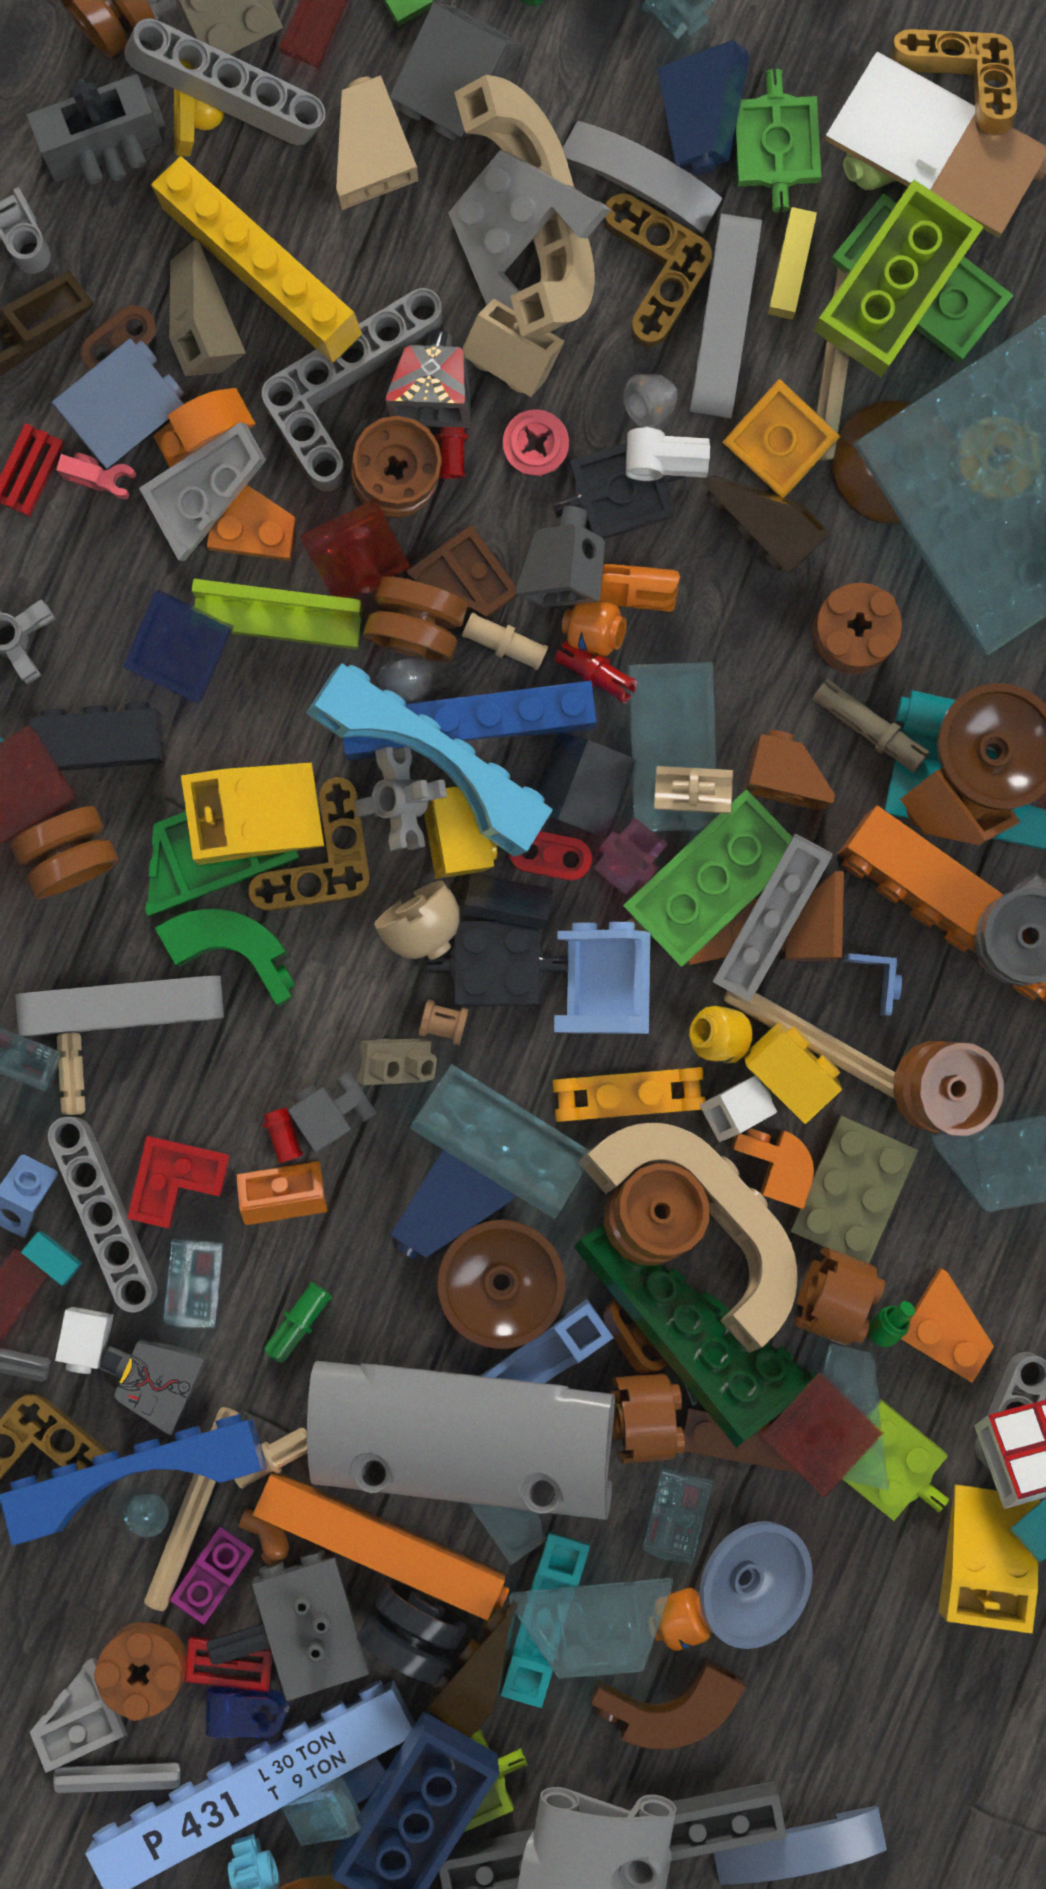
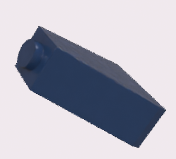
M734 40L657 68L675 163L694 175L710 173L716 169L717 164L729 161L750 60L748 51Z
M445 1147L391 1232L390 1236L397 1239L393 1246L413 1259L417 1257L418 1253L426 1258L511 1202L516 1195V1191Z

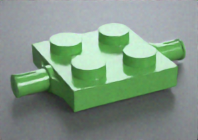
M773 69L765 72L767 94L756 99L741 100L735 128L737 187L765 186L772 188V211L779 213L780 207L782 212L790 210L788 187L795 184L820 183L821 160L817 96L794 97L789 94H783L782 70L776 69L773 78Z

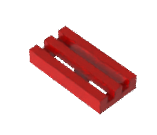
M25 423L0 475V504L31 517L66 443L58 437L50 436L47 432L39 431L32 425ZM32 438H34L36 440L31 448V451L20 471V474L9 494V497H6L5 494L13 480V477L23 459V456ZM45 444L51 447L24 504H21L18 500Z
M190 1636L184 1682L262 1692L269 1691L273 1665L271 1648L248 1655L264 1657L263 1662L233 1659L214 1665L208 1655L196 1654L197 1649L207 1650V1642L212 1638ZM196 1664L262 1672L261 1679L198 1672L194 1671Z

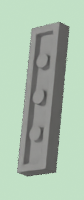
M796 833L794 834L715 975L713 983L748 1002L751 1001L831 860L833 853Z

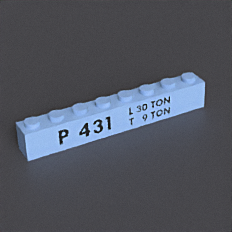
M381 1680L367 1685L358 1692L360 1698L345 1705L343 1700L328 1706L320 1713L322 1718L310 1725H307L305 1721L298 1722L282 1733L284 1736L282 1740L270 1746L267 1741L261 1742L245 1752L246 1759L233 1766H231L229 1761L224 1762L210 1770L206 1774L208 1779L202 1783L193 1786L192 1782H187L170 1792L168 1795L170 1800L156 1807L153 1802H150L134 1811L130 1815L131 1821L120 1827H117L116 1823L113 1822L92 1835L94 1840L85 1854L103 1889H131L404 1742L416 1722L394 1680L384 1685Z

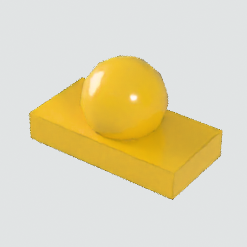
M183 59L179 60L182 66H184L185 68L191 70L194 69L192 64ZM174 89V153L177 156H190L194 145V128L202 131L216 128L224 119L225 112Z

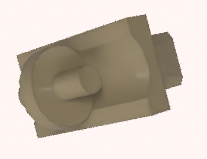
M425 1038L361 1041L362 1064L357 1074L356 1082L362 1085L419 1083L433 1080L435 1078L437 1058L430 1053L432 1041Z

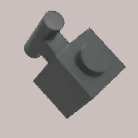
M350 1071L336 1079L344 1094L335 1100L327 1087L316 1090L314 1085L307 1087L292 1097L296 1105L288 1109L315 1153L353 1130V1127L344 1115L350 1110L355 1109L363 1122L377 1113Z

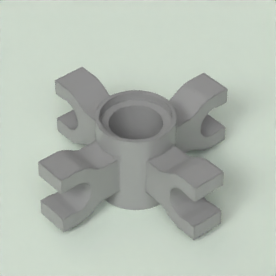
M42 599L16 617L2 613L0 609V629L5 626H13L15 628L14 639L6 645H0V655L9 657L18 675L27 685L41 677L40 672L25 650L28 644V634L55 620L49 607Z
M392 747L376 750L377 764L383 772L384 780L379 781L375 785L372 797L354 801L357 817L374 814L375 817L390 818V851L407 848V846L408 850L425 847L424 836L417 824L416 817H420L425 813L429 801L447 797L445 781L436 780L427 783V780H411L409 768L412 756L409 747H403L394 751Z

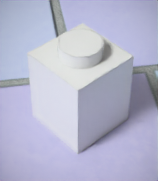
M757 1076L740 1082L700 1104L719 1142L738 1135L777 1113L769 1090Z
M77 1307L66 1309L55 1361L66 1363V1370L77 1373L90 1374L92 1368L98 1369L107 1351L114 1314Z

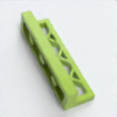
M193 579L192 592L196 597L192 622L193 629L355 650L359 648L364 610L361 600Z

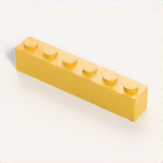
M182 156L151 184L163 210L330 362L333 363L362 335L355 313Z

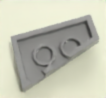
M238 423L139 488L179 561H185L266 461L245 423Z

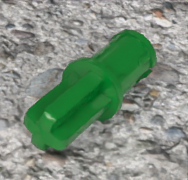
M311 1281L292 1310L284 1312L283 1315L286 1318L268 1341L264 1351L275 1361L285 1362L304 1334L312 1332L313 1329L310 1326L328 1301L332 1299V1296Z

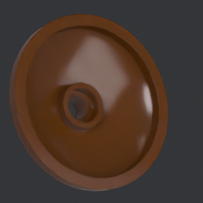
M905 401L878 402L857 412L848 420L839 433L841 437L837 440L832 459L834 482L844 501L861 516L877 523L889 525L914 522L936 509L948 494L956 473L955 447L949 432L942 422L925 408ZM901 450L905 454V460L902 462L895 461L891 456V451Z
M1005 683L981 685L959 697L945 713L937 738V751L941 768L954 789L972 803L994 810L1020 808L1041 797L1046 792V704L1028 690ZM987 746L995 749L997 753L996 759H991L987 756Z
M492 1220L473 1226L462 1233L450 1245L439 1268L438 1296L445 1316L462 1336L484 1347L496 1349L514 1348L535 1340L554 1322L564 1300L565 1274L557 1251L540 1232L520 1222ZM498 1274L508 1276L510 1280L509 1286L505 1289L496 1288L493 1284L495 1276Z

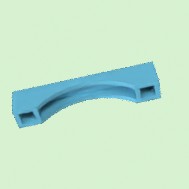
M342 663L332 672L307 710V715L341 738L363 736L386 739L407 746L429 758L446 772L462 791L474 813L480 834L514 857L528 851L553 810L543 803L545 799L540 793L529 787L521 788L509 779L510 774L504 768L495 763L487 764L474 755L476 751L472 746L460 739L455 738L452 740L440 731L441 727L435 720L423 714L418 716L407 709L405 701L396 693L389 690L382 691L369 682L370 677L360 668L353 665L347 667Z

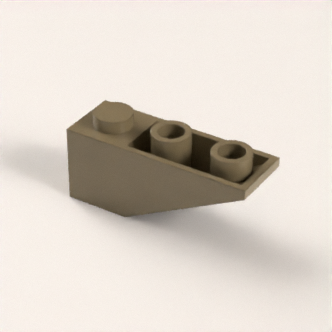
M198 240L192 241L170 261L169 339L185 376L222 373L246 354Z

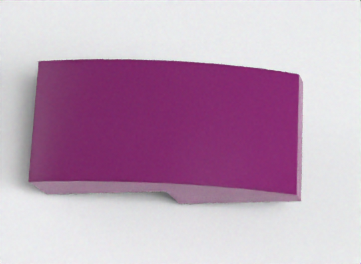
M219 1527L169 1602L204 1626L254 1550Z

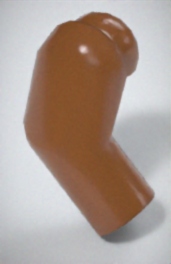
M246 1507L238 1527L259 1536L263 1550L261 1557L265 1564L273 1567L277 1563L283 1562L289 1552V1543L284 1529L253 1516L254 1510Z

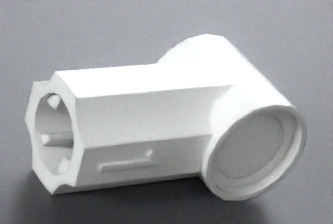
M636 428L627 433V477L640 481L657 480L662 478L663 475L707 478L710 459L709 439L665 436L664 432L654 428Z

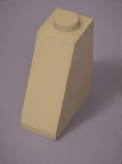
M381 75L372 79L370 77L358 78L351 82L348 88L342 90L336 186L342 210L418 181L416 162Z

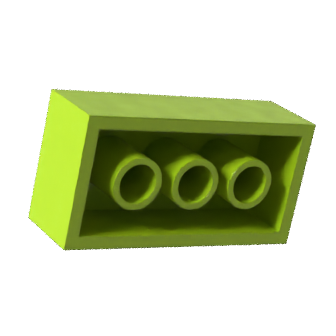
M913 179L819 317L813 331L882 377L984 226Z

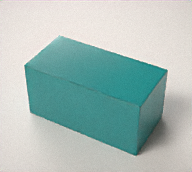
M43 1230L37 1232L21 1252L61 1286L67 1284L83 1264Z

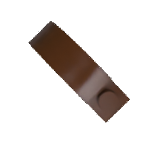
M704 1658L689 1687L677 1698L668 1702L658 1704L645 1703L599 1679L590 1693L591 1704L596 1706L595 1713L612 1723H617L619 1719L624 1721L620 1728L623 1741L649 1749H674L695 1743L715 1731L735 1708L745 1689V1684L742 1677Z

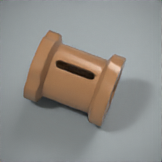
M428 999L422 1017L419 1036L425 1037L427 1034L452 1039L453 1044L459 1046L469 1009L462 1008L460 1011L435 1005L434 1000Z

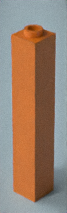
M274 1471L271 1473L253 1512V1516L487 1621L492 1609L499 1608L501 1610L509 1592V1588L503 1586L505 1573L282 1473L276 1474Z

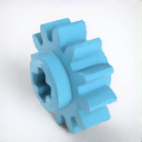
M252 1834L234 1840V1844L231 1847L235 1858L228 1863L231 1888L279 1889V1875L275 1860L269 1850H261L259 1838H255V1835Z

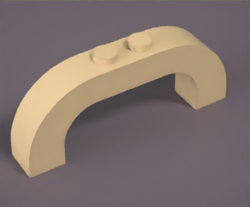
M484 75L454 92L465 133L486 136L493 140L503 151L519 157L550 174L551 177L574 187L563 148L552 125L539 106L521 88L504 78ZM557 212L553 214L533 238L541 267V281L510 296L521 337H538L577 320L586 312L592 300L595 272L588 237L587 239L579 238Z
M662 1123L637 1124L621 1129L608 1136L580 1159L578 1164L605 1194L617 1187L634 1170L654 1163L674 1164L689 1171L703 1186L709 1201V1213L739 1245L745 1254L749 1266V1282L744 1296L720 1321L748 1352L762 1348L777 1333L786 1321L795 1300L798 1277L795 1254L787 1233L775 1216L768 1210L766 1199L760 1192L754 1188H749L740 1179L739 1171L731 1160L724 1156L721 1157L708 1143L695 1134L680 1127Z

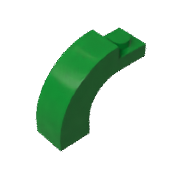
M200 909L178 915L155 928L175 965L182 967L197 957L213 950H234L240 952L251 961L276 1005L282 1006L294 999L290 991L291 988L296 986L294 980L284 964L277 967L274 963L276 960L287 955L288 952L276 936L255 920L233 911Z

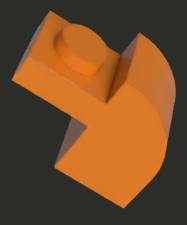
M236 388L223 389L201 395L168 415L170 422L153 437L171 468L238 423L247 424L249 429L256 423Z
M751 1128L747 1129L745 1135H735L730 1149L770 1162L760 1193L763 1196L804 1209L813 1181L814 1167L811 1155L803 1142L793 1134L780 1130L776 1145L769 1144L771 1135Z

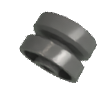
M1029 887L1006 893L988 904L977 919L973 936L976 956L985 970L1002 983L1025 986L1046 981L1045 889ZM1025 929H1028L1027 937L1032 940V944H1027L1022 939V933Z

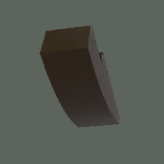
M70 271L63 273L1 308L0 376L46 346L93 307V301Z

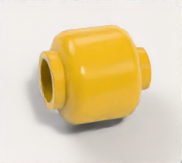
M710 1006L701 1010L694 1018L689 1029V1036L693 1050L699 1057L715 1062L734 1063L742 1059L749 1050L752 1042V1027L744 1013L735 1009Z

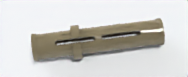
M827 679L820 686L812 701L831 712L857 733L867 738L868 741L875 745L874 749L880 754L885 752L913 774L930 753L927 749H924L899 731L901 727L895 722L892 724L888 723L857 699L840 689L830 679Z

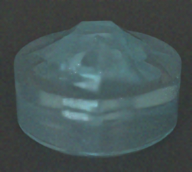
M138 1494L131 1498L125 1506L123 1514L124 1523L127 1529L134 1535L140 1537L156 1536L167 1525L169 1518L168 1507L164 1500L157 1495Z

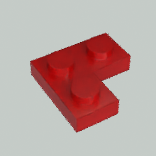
M147 1136L127 1219L171 1228L180 1187L221 1196L231 1155Z

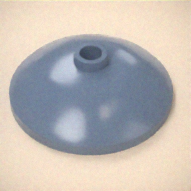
M761 1521L738 1528L716 1547L704 1568L699 1590V1602L703 1619L716 1637L733 1647L752 1649L772 1643L795 1624L808 1601L813 1578L810 1554L801 1538L781 1524Z

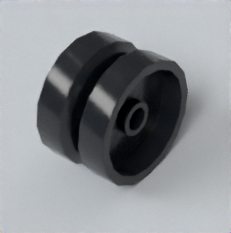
M386 1581L375 1601V1605L382 1615L367 1616L356 1639L372 1655L398 1671L420 1681L431 1684L439 1683L449 1664V1659L442 1649H457L467 1630V1624L450 1609L423 1593L393 1581Z

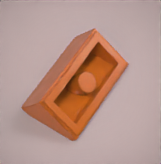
M320 1161L236 1174L239 1208L246 1225L327 1211Z

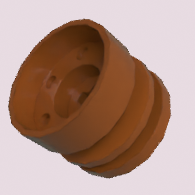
M401 416L381 418L364 429L355 444L351 478L354 492L366 508L379 516L396 519L411 516L427 505L435 493L442 461L438 442L430 430L415 419ZM389 465H394L396 470L404 469L400 480H396L394 475L386 476Z

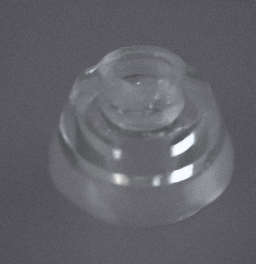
M634 375L628 380L624 390L625 408L630 418L637 425L644 428L657 429L676 407V388L670 380H667L662 375Z
M411 657L400 659L381 667L377 681L383 690L396 693L406 704L424 702V695L428 694L431 689L433 665L425 658Z

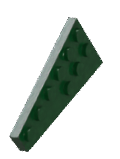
M604 1224L581 1238L574 1246L576 1251L736 1448L825 1379L814 1370L808 1373L791 1361L794 1356L782 1347L776 1350L766 1343L762 1348L748 1352L720 1321L730 1311L728 1307L706 1291H703L702 1294L698 1293L683 1282L685 1276L674 1268L668 1271L662 1265H639L624 1258L611 1245Z

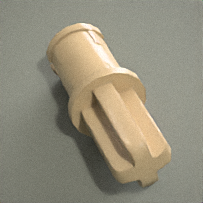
M299 1428L270 1445L268 1442L262 1443L261 1446L267 1470L234 1479L237 1485L244 1489L247 1485L273 1471L279 1474L282 1471V1466L307 1453L306 1429Z

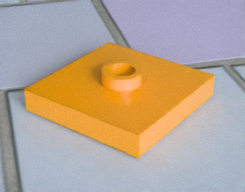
M778 379L724 439L723 443L780 497L785 498L841 436L781 379Z

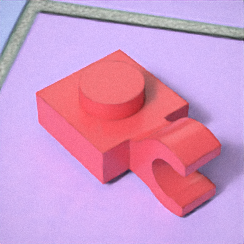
M75 453L74 458L61 454L56 471L63 480L101 492L103 490L108 491L119 499H128V491L118 488L116 481L123 475L135 478L136 473L130 466L117 464L108 470H103L102 467L98 466L99 461L91 456Z

